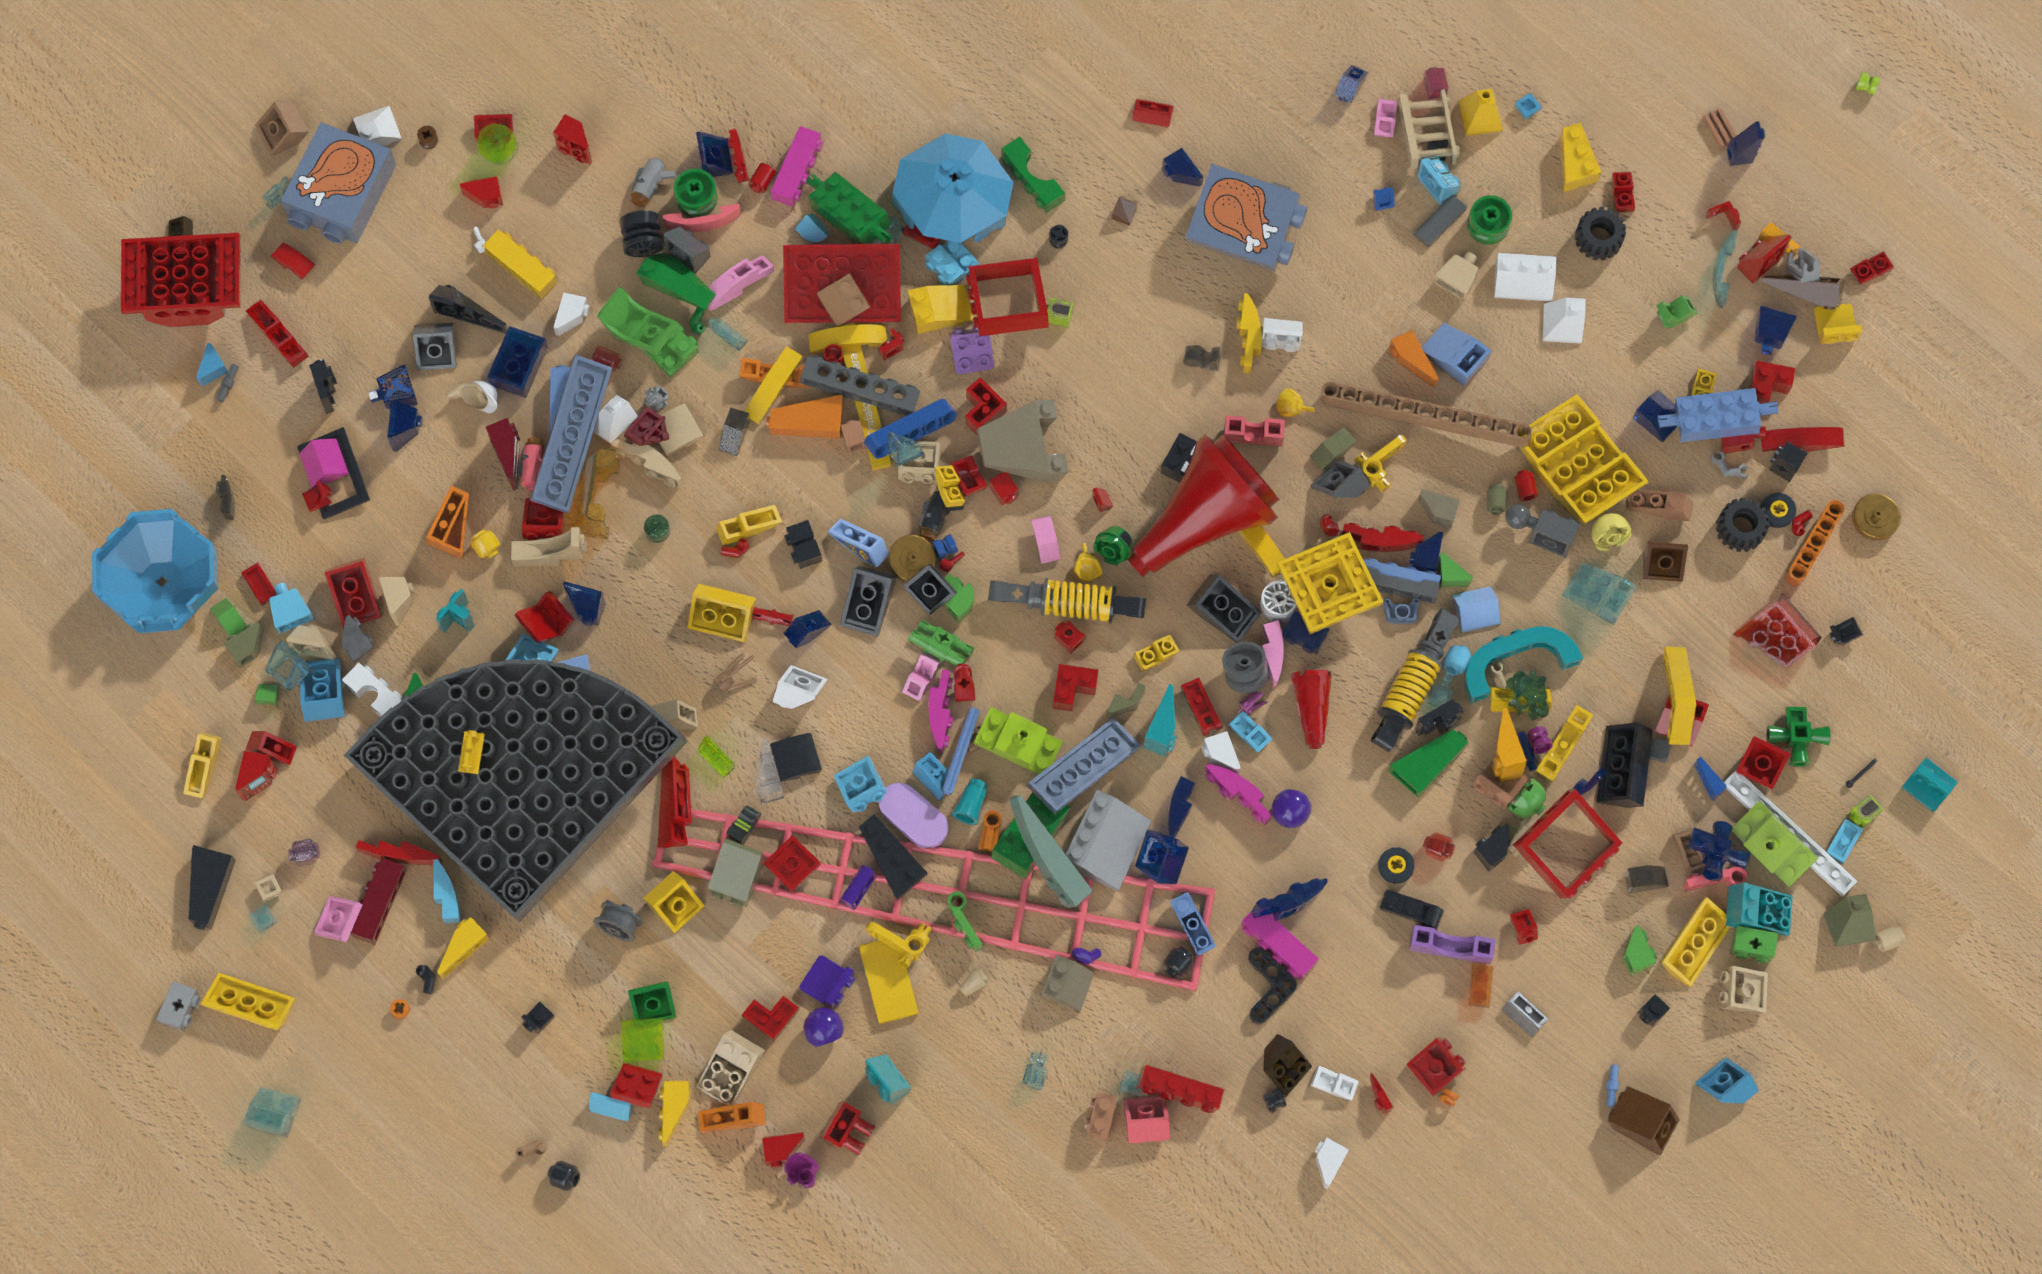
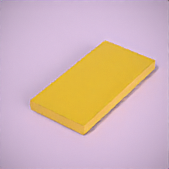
M880 941L859 945L879 1025L919 1015L907 967L904 966L905 960L902 965L898 962L902 954Z

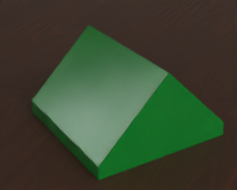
M668 981L628 990L636 1026L677 1017Z

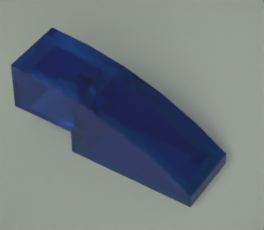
M1183 776L1180 777L1175 787L1169 809L1168 841L1170 843H1173L1193 805L1187 800L1194 790L1195 783Z

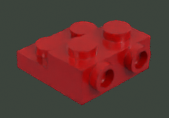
M525 498L522 520L523 538L533 541L538 538L548 539L563 534L564 512L531 501L530 498Z
M1440 1037L1436 1038L1406 1064L1432 1096H1435L1466 1070L1464 1066L1466 1064L1465 1060L1459 1054L1455 1056L1450 1050L1453 1046L1446 1038L1443 1040Z

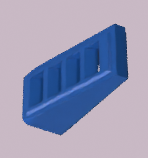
M1699 757L1694 766L1713 801L1725 791L1727 785L1704 759Z

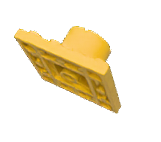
M1350 532L1277 562L1281 575L1310 634L1383 604V599Z

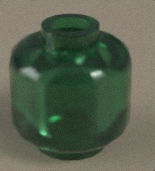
M658 514L648 517L644 523L646 537L654 543L664 542L670 535L668 520Z

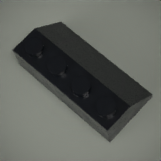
M1639 722L1606 726L1597 803L1625 808L1644 806L1653 734L1652 729Z

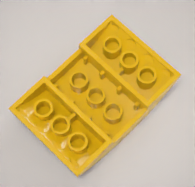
M1576 394L1529 424L1532 430L1531 441L1529 445L1520 447V449L1554 497L1575 518L1586 524L1648 484L1649 481L1629 456L1619 450L1601 428V422L1580 396ZM1524 433L1518 434V436H1520V437H1526V436H1527V435L1524 434Z

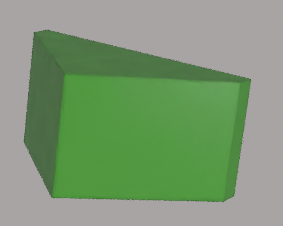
M1442 552L1438 560L1439 575H1441L1440 587L1469 586L1473 577Z
M227 598L210 608L229 636L238 635L247 626Z

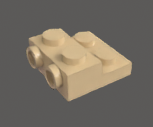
M914 441L901 448L898 480H903L905 483L922 481L925 484L937 482L935 468L939 467L940 442Z
M1737 966L1724 968V971L1720 974L1723 991L1719 994V1002L1722 1003V1009L1737 1012L1748 1011L1758 1014L1766 1013L1768 973Z

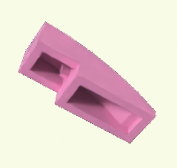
M1279 620L1263 624L1262 629L1266 644L1262 645V649L1266 655L1269 677L1273 687H1276L1283 664L1284 645Z

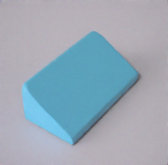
M593 1092L590 1094V1112L624 1121L629 1120L633 1108L632 1104Z

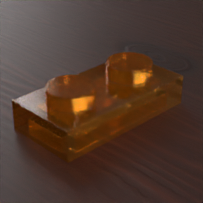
M1472 964L1468 1006L1490 1007L1493 966Z

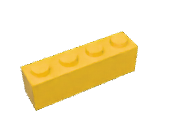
M498 229L483 244L484 252L540 299H543L557 284L556 273L550 267L545 268L538 257L528 254L527 249L519 243L517 245L507 232L503 233Z

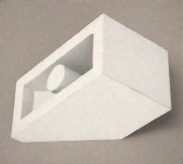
M563 292L553 327L555 335L560 336L583 323L584 317L588 316L590 311V305H588L586 297Z
M1227 731L1204 739L1201 748L1204 757H1208L1210 763L1236 774L1240 773L1241 767Z
M1326 1138L1324 1143L1320 1141L1315 1150L1318 1154L1315 1160L1323 1186L1326 1189L1329 1188L1349 1151L1329 1138Z

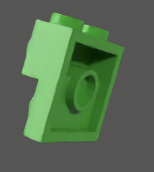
M680 324L657 355L644 351L670 378L699 353L698 342L692 336L687 337L684 334L685 330Z

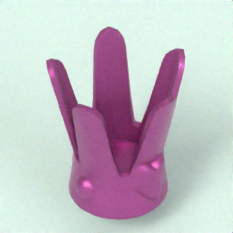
M1262 692L1249 693L1244 700L1238 703L1241 707L1238 713L1244 711L1249 715L1268 702L1260 701L1254 704L1262 697Z

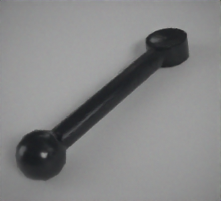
M1874 758L1853 779L1846 781V787H1853V783L1878 760Z

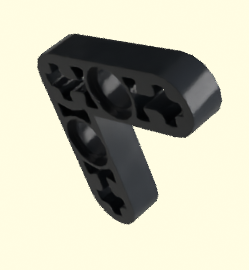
M1254 948L1249 953L1248 961L1273 986L1250 1010V1020L1254 1024L1260 1025L1265 1023L1294 994L1297 983L1265 950ZM1253 954H1261V960L1264 963H1266L1267 960L1269 961V963L1265 965L1263 970L1260 968L1263 964L1259 960H1257L1256 962L1253 961ZM1269 967H1275L1278 970V975L1270 977L1266 971ZM1283 982L1286 984L1290 982L1292 990L1286 989L1281 995L1279 992L1283 989ZM1270 995H1275L1278 997L1279 1003L1272 1006L1268 1003L1267 998ZM1261 1003H1264L1267 1009L1263 1012V1019L1260 1017L1256 1019L1254 1011L1260 1012L1264 1007Z

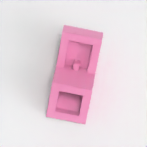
M1051 516L1031 519L1041 564L1061 560Z
M923 651L915 670L908 676L902 692L920 701L937 672L941 662L940 659Z

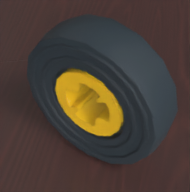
M1772 493L1761 504V508L1764 507L1766 509L1765 514L1769 515L1767 522H1770L1769 526L1786 527L1796 516L1795 502L1784 493ZM1777 507H1780V508H1781L1780 511H1783V512H1780L1779 514H1777V513H1775L1776 510H1774V509H1776Z
M1400 847L1386 850L1380 856L1378 862V870L1382 878L1393 884H1401L1407 881L1412 876L1415 868L1412 855ZM1400 862L1399 866H1402V868L1394 870L1391 863Z

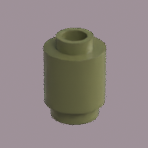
M1490 485L1489 490H1487L1486 510L1492 515H1501L1502 512L1506 511L1507 492L1503 485Z

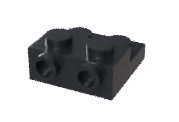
M319 359L309 366L320 400L328 414L334 412L332 405L336 403L332 393L336 392L334 385L337 384V380L331 365L327 366L324 359Z
M1453 699L1420 717L1415 727L1418 736L1422 734L1428 735L1435 730V727L1440 733L1444 730L1449 732L1457 726L1456 723L1461 719V714L1464 713L1463 708L1458 702L1455 703Z

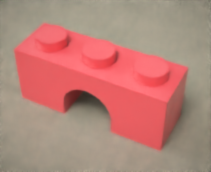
M1226 416L1224 436L1231 443L1268 446L1283 445L1285 420L1265 418V421L1262 423H1250L1245 420L1246 417Z

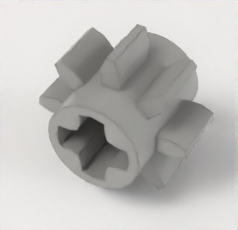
M650 387L645 392L647 395L644 398L645 404L650 409L656 411L659 409L663 410L668 405L666 402L669 399L668 393L664 388Z

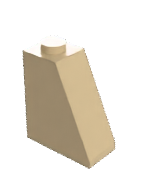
M672 700L650 706L676 730L698 728L697 709L684 702Z

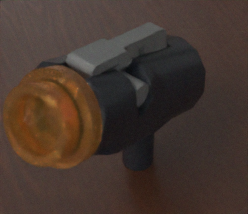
M939 490L933 492L931 500L924 502L920 520V536L930 542L935 541V538H938L939 532L946 522L945 516L951 511L964 510V505L946 507Z

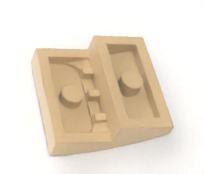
M686 404L679 405L661 415L665 416V424L669 433V440L659 442L666 456L670 457L684 446L689 447L703 437Z

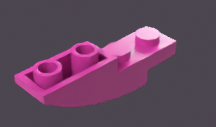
M943 669L939 687H930L928 706L929 724L933 741L938 752L942 754L944 747L948 748L950 736L946 735L948 728L952 729L954 718L950 717V710L944 709L948 708L949 697L946 695L947 690L952 689L953 678L950 677L949 670Z
M1208 764L1205 767L1206 778L1212 784L1215 783L1219 787L1218 790L1224 798L1228 797L1232 801L1238 796L1240 804L1244 808L1248 807L1253 812L1251 813L1253 818L1258 823L1262 822L1264 826L1271 820L1272 815L1261 804L1264 794L1253 784L1223 767Z

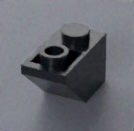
M1508 824L1504 827L1499 825L1491 832V837L1487 840L1484 837L1475 844L1474 854L1488 871L1505 860L1507 856L1510 829Z

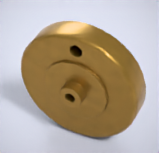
M1873 493L1862 497L1857 502L1852 512V522L1857 532L1863 537L1880 541L1891 537L1896 532L1901 522V513L1898 505L1890 497Z
M905 535L896 540L889 550V568L898 579L904 582H908L923 566L929 563L935 567L936 554L934 548L928 540L921 536Z

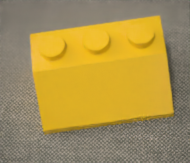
M698 584L693 592L687 628L745 643L752 621L756 598Z

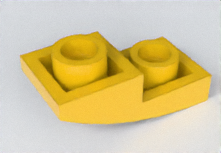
M1698 368L1691 396L1713 393L1717 373Z
M953 466L936 467V481L945 506H962L965 499L957 487L960 479Z
M1171 635L1154 641L1152 645L1135 652L1133 657L1141 671L1144 672L1170 659L1180 651Z

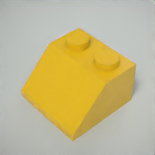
M674 871L643 898L653 912L674 934L705 907L685 880Z

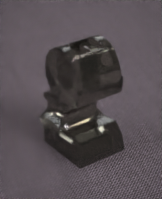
M1199 345L1186 346L1183 363L1190 367L1219 371L1221 360L1220 347H1213L1211 352H1207Z

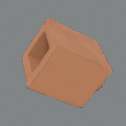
M849 420L841 425V433L847 453L866 449L860 420Z

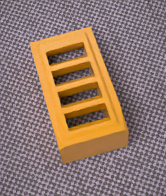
M1770 222L1761 231L1758 239L1764 241L1767 237L1787 234ZM1791 239L1785 253L1789 254V252H1792L1794 257L1800 245Z

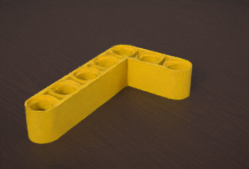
M1665 646L1663 661L1672 704L1667 741L1669 745H1689L1695 715L1696 697L1686 647Z

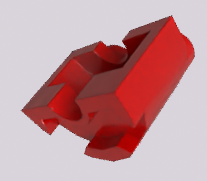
M972 455L950 464L960 479L958 488L963 498L988 488Z

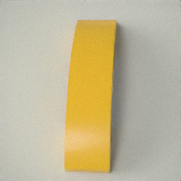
M848 325L808 334L810 354L822 353L825 347L830 344H836L840 347L858 345L876 347L881 346L887 341L886 326Z
M1576 705L1553 742L1552 749L1544 756L1535 772L1553 782L1594 715Z

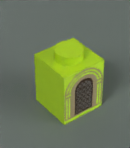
M1050 298L1049 304L1046 303L1049 323L1068 328L1073 312V303Z
M1869 795L1856 805L1848 815L1852 823L1864 828L1879 816L1884 809Z

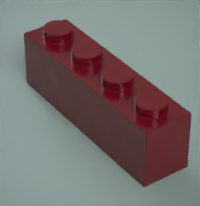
M382 857L379 863L376 862L372 872L374 874L373 878L367 882L365 887V897L359 901L362 907L350 933L352 937L376 945L407 870L404 865Z

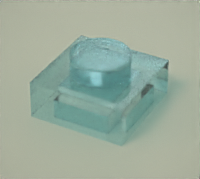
M266 904L249 914L259 933L278 923Z
M1125 1070L1119 1091L1139 1097L1141 1089L1136 1088L1139 1074Z

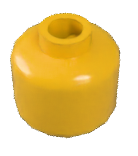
M483 529L472 537L471 547L480 558L488 557L490 560L499 553L497 549L501 543L492 531H485Z

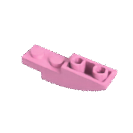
M763 255L752 261L746 258L737 263L709 286L716 296L708 309L712 311L742 295L743 288L773 273L774 266Z

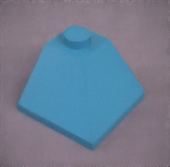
M1726 1057L1695 1082L1705 1092L1720 1102L1744 1104L1759 1091L1751 1074Z

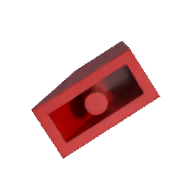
M497 176L459 183L462 195L481 207L494 209L503 205Z
M252 731L245 750L267 754L272 761L291 765L297 746L266 731Z
M804 1132L762 1138L766 1166H770V1168L783 1167L786 1159L795 1154L805 1141Z

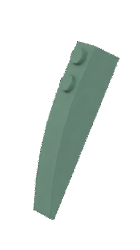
M1012 796L1009 800L1016 823L1034 862L1047 880V885L1057 893L1062 905L1067 908L1076 907L1093 890L1022 796Z

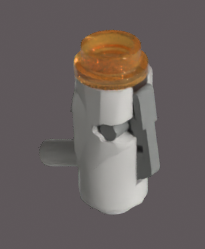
M658 158L649 159L645 167L639 168L632 186L631 202L639 207H645L658 189V182H662L663 179H676V171H664L665 166L662 160Z

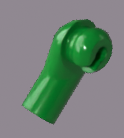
M698 307L691 316L689 324L692 331L700 335L705 331V325L702 324L701 319L706 311Z

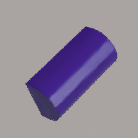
M861 865L840 898V901L851 909L856 910L876 878L874 871L867 866Z

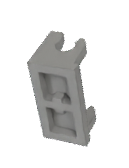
M1802 248L1798 251V258L1793 260V253L1789 252L1787 267H1785L1786 272L1800 282L1819 280L1820 260Z

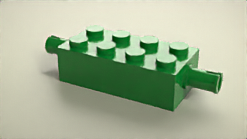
M836 171L824 182L815 174L810 175L813 179L807 178L806 183L815 189L808 195L812 209L854 243L871 244L876 239L882 242V244H888V242L892 241L893 236L885 231L891 226L888 213Z

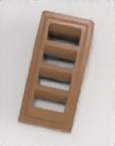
M1688 828L1672 834L1687 873L1707 867L1694 828ZM1689 836L1690 839L1681 842L1680 838ZM1692 843L1693 847L1684 850L1683 846ZM1693 851L1696 852V855L1690 857L1686 856V854L1691 853ZM1699 859L1698 863H1695L1693 865L1689 864L1690 861Z

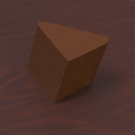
M1648 542L1643 551V579L1683 582L1688 545Z

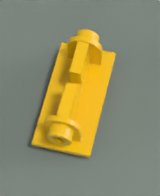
M472 730L464 732L458 772L478 774L485 734L476 733V731Z

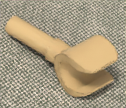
M1496 662L1498 666L1497 671L1494 670L1492 664L1489 665V671L1497 675L1504 689L1507 688L1508 685L1502 674V663Z

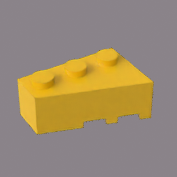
M1581 122L1564 127L1560 135L1562 193L1596 183L1601 175V169Z

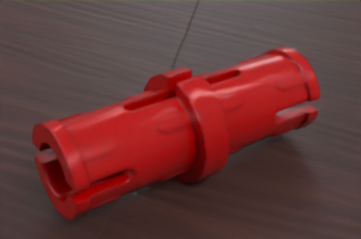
M754 607V615H752L753 620L769 622L770 625L775 623L789 627L792 626V619L794 618L793 614L780 613L776 609L771 611Z

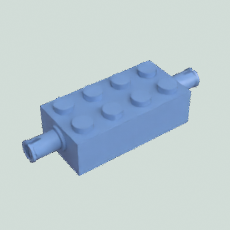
M1755 388L1676 397L1675 414L1658 415L1659 428L1677 425L1680 442L1756 434L1760 432L1761 415L1778 414L1777 401L1759 404Z

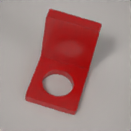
M1730 200L1708 210L1707 219L1724 212L1733 230L1739 229L1741 225L1738 210L1732 206Z

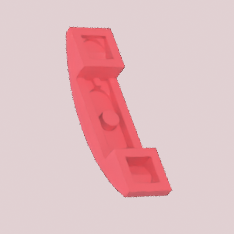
M739 204L720 206L721 214L683 219L682 212L663 215L664 225L670 229L681 227L691 232L713 230L737 219L741 215Z

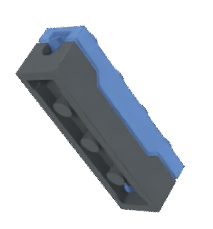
M1373 558L1363 559L1379 592L1409 599L1418 598L1420 601L1435 604L1441 575H1437L1433 571H1418L1416 568L1409 566L1406 568L1399 567L1392 562L1380 563Z

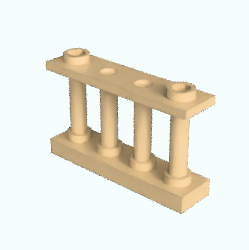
M1445 89L1441 90L1439 100L1412 102L1408 101L1407 94H1399L1398 108L1410 169H1418L1419 161L1431 157L1450 156L1452 165H1456L1457 157L1460 156L1459 145L1455 144L1449 114L1450 98L1446 97ZM1441 107L1442 116L1411 117L1413 110ZM1444 123L1445 132L1421 135L1414 133L1416 126ZM1448 140V148L1427 151L1417 149L1419 142Z

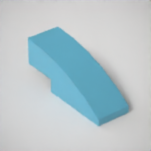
M438 859L433 860L434 900L436 904H442V919L445 924L460 923L461 910L454 886Z

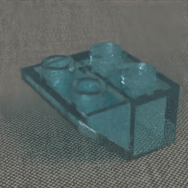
M261 1087L250 1102L243 1123L249 1128L288 1138L301 1098Z

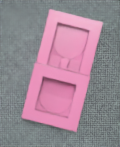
M1378 99L1374 136L1393 138L1398 101Z

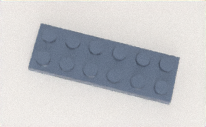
M1113 717L1028 782L1027 787L1055 815L1138 751L1141 745Z

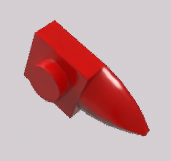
M1371 1073L1370 1081L1375 1094L1373 1102L1377 1110H1382L1385 1115L1392 1111L1393 1105L1377 1078Z

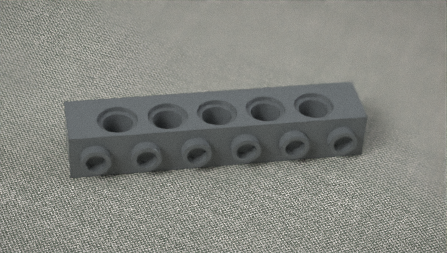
M807 356L800 379L801 384L833 394L843 395V397L905 416L915 411L920 390L913 385L907 384L905 386L899 384L894 379H882L877 374H866L855 367H843L842 364L835 361L830 363L824 361L819 356ZM826 371L828 375L820 376L818 372ZM843 376L847 381L840 382L837 378ZM863 382L866 386L859 388L856 386V383ZM882 388L884 393H876L875 389ZM901 394L903 398L895 399L893 395Z

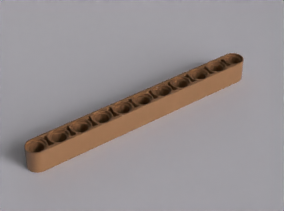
M1327 382L1321 388V400L1327 406L1517 447H1526L1531 441L1532 430L1525 423L1335 382ZM1332 392L1334 395L1328 396L1326 393ZM1351 396L1353 399L1347 400L1345 397ZM1370 400L1372 403L1366 404L1364 401ZM1389 404L1392 407L1385 408L1383 405ZM1405 408H1408V409H1410L1411 411H1410V412H1404V411H1402V410L1405 409ZM1425 412V413H1429L1430 415H1429V416H1423L1422 413ZM1441 417H1448L1449 420L1444 421ZM1467 421L1468 424L1463 425L1460 422ZM1486 425L1488 428L1482 429L1479 426ZM1505 429L1507 432L1501 433L1498 430ZM1524 433V434H1526L1527 436H1526V437H1520V436H1518V434Z

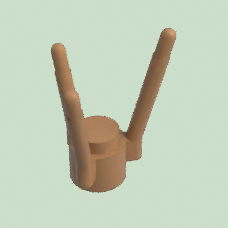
M742 653L722 673L717 675L714 681L722 693L726 690L728 693H731L736 689L757 681L754 678L732 686L735 681L731 676L753 660V655L730 671L745 656Z

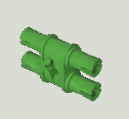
M924 620L920 621L917 629L913 630L908 638L909 642L923 648L925 653L928 652L939 658L941 662L947 661L954 666L964 664L966 659L971 657L975 647L961 641L958 635L954 636L943 630V627H935Z

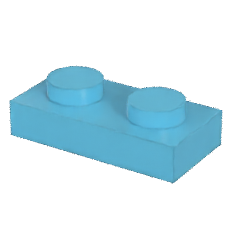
M1845 819L1826 853L1834 860L1843 864L1863 828Z

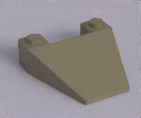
M1035 400L978 428L977 435L983 465L1039 482L1061 481L1068 473L1065 454L1047 455L1041 427H1049L1057 418L1054 400Z

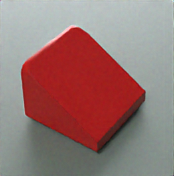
M1097 487L1093 488L1092 497L1098 510L1102 512L1112 508L1113 504L1107 491Z

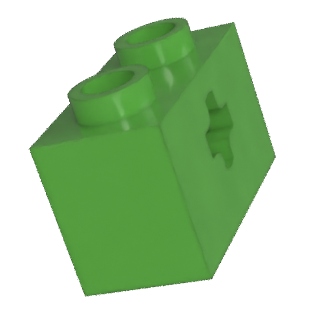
M1737 926L1733 932L1730 954L1736 955L1739 959H1748L1749 957L1756 959L1760 963L1771 962L1775 957L1778 933ZM1752 942L1755 943L1754 945L1757 947L1756 949H1753V945H1751Z

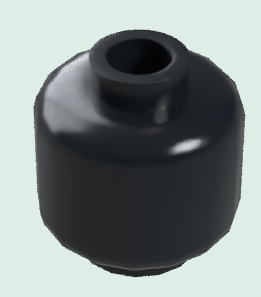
M1181 946L1173 948L1164 960V965L1167 968L1166 973L1174 978L1177 976L1185 977L1194 964L1193 954Z
M558 1161L548 1170L549 1182L553 1187L569 1191L578 1185L580 1173L575 1165Z

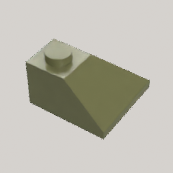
M1866 894L1845 897L1824 912L1835 947L1876 940L1872 908Z

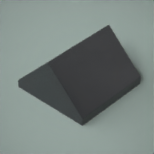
M930 563L923 566L903 586L929 615L957 593Z

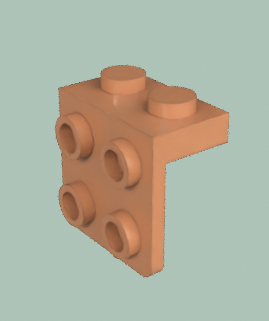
M1492 760L1483 773L1479 774L1475 779L1473 787L1478 793L1491 799L1496 806L1506 810L1528 779L1523 774L1522 778L1499 783L1497 777H1494L1492 774Z

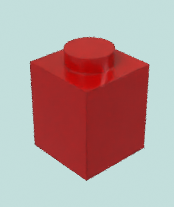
M1002 472L989 480V487L1001 506L1006 503L1011 504L1017 499L1018 488L1007 472Z

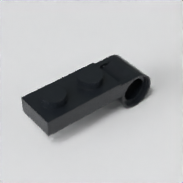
M1388 889L1380 905V910L1418 922L1424 927L1435 928L1436 930L1444 913V910L1436 905Z

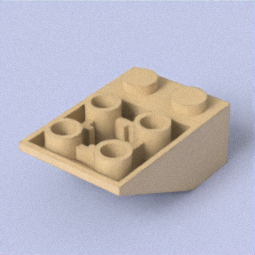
M729 1030L722 1036L696 1088L726 1106L734 1105L766 1050Z

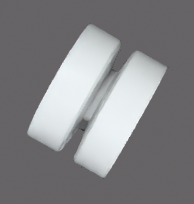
M1273 581L1262 592L1260 609L1262 614L1272 622L1279 620V623L1285 622L1294 615L1296 610V604L1285 581Z

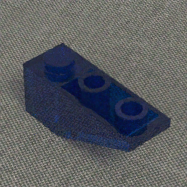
M1759 121L1754 122L1729 141L1726 151L1730 166L1753 163L1761 143L1765 139V131L1761 128Z

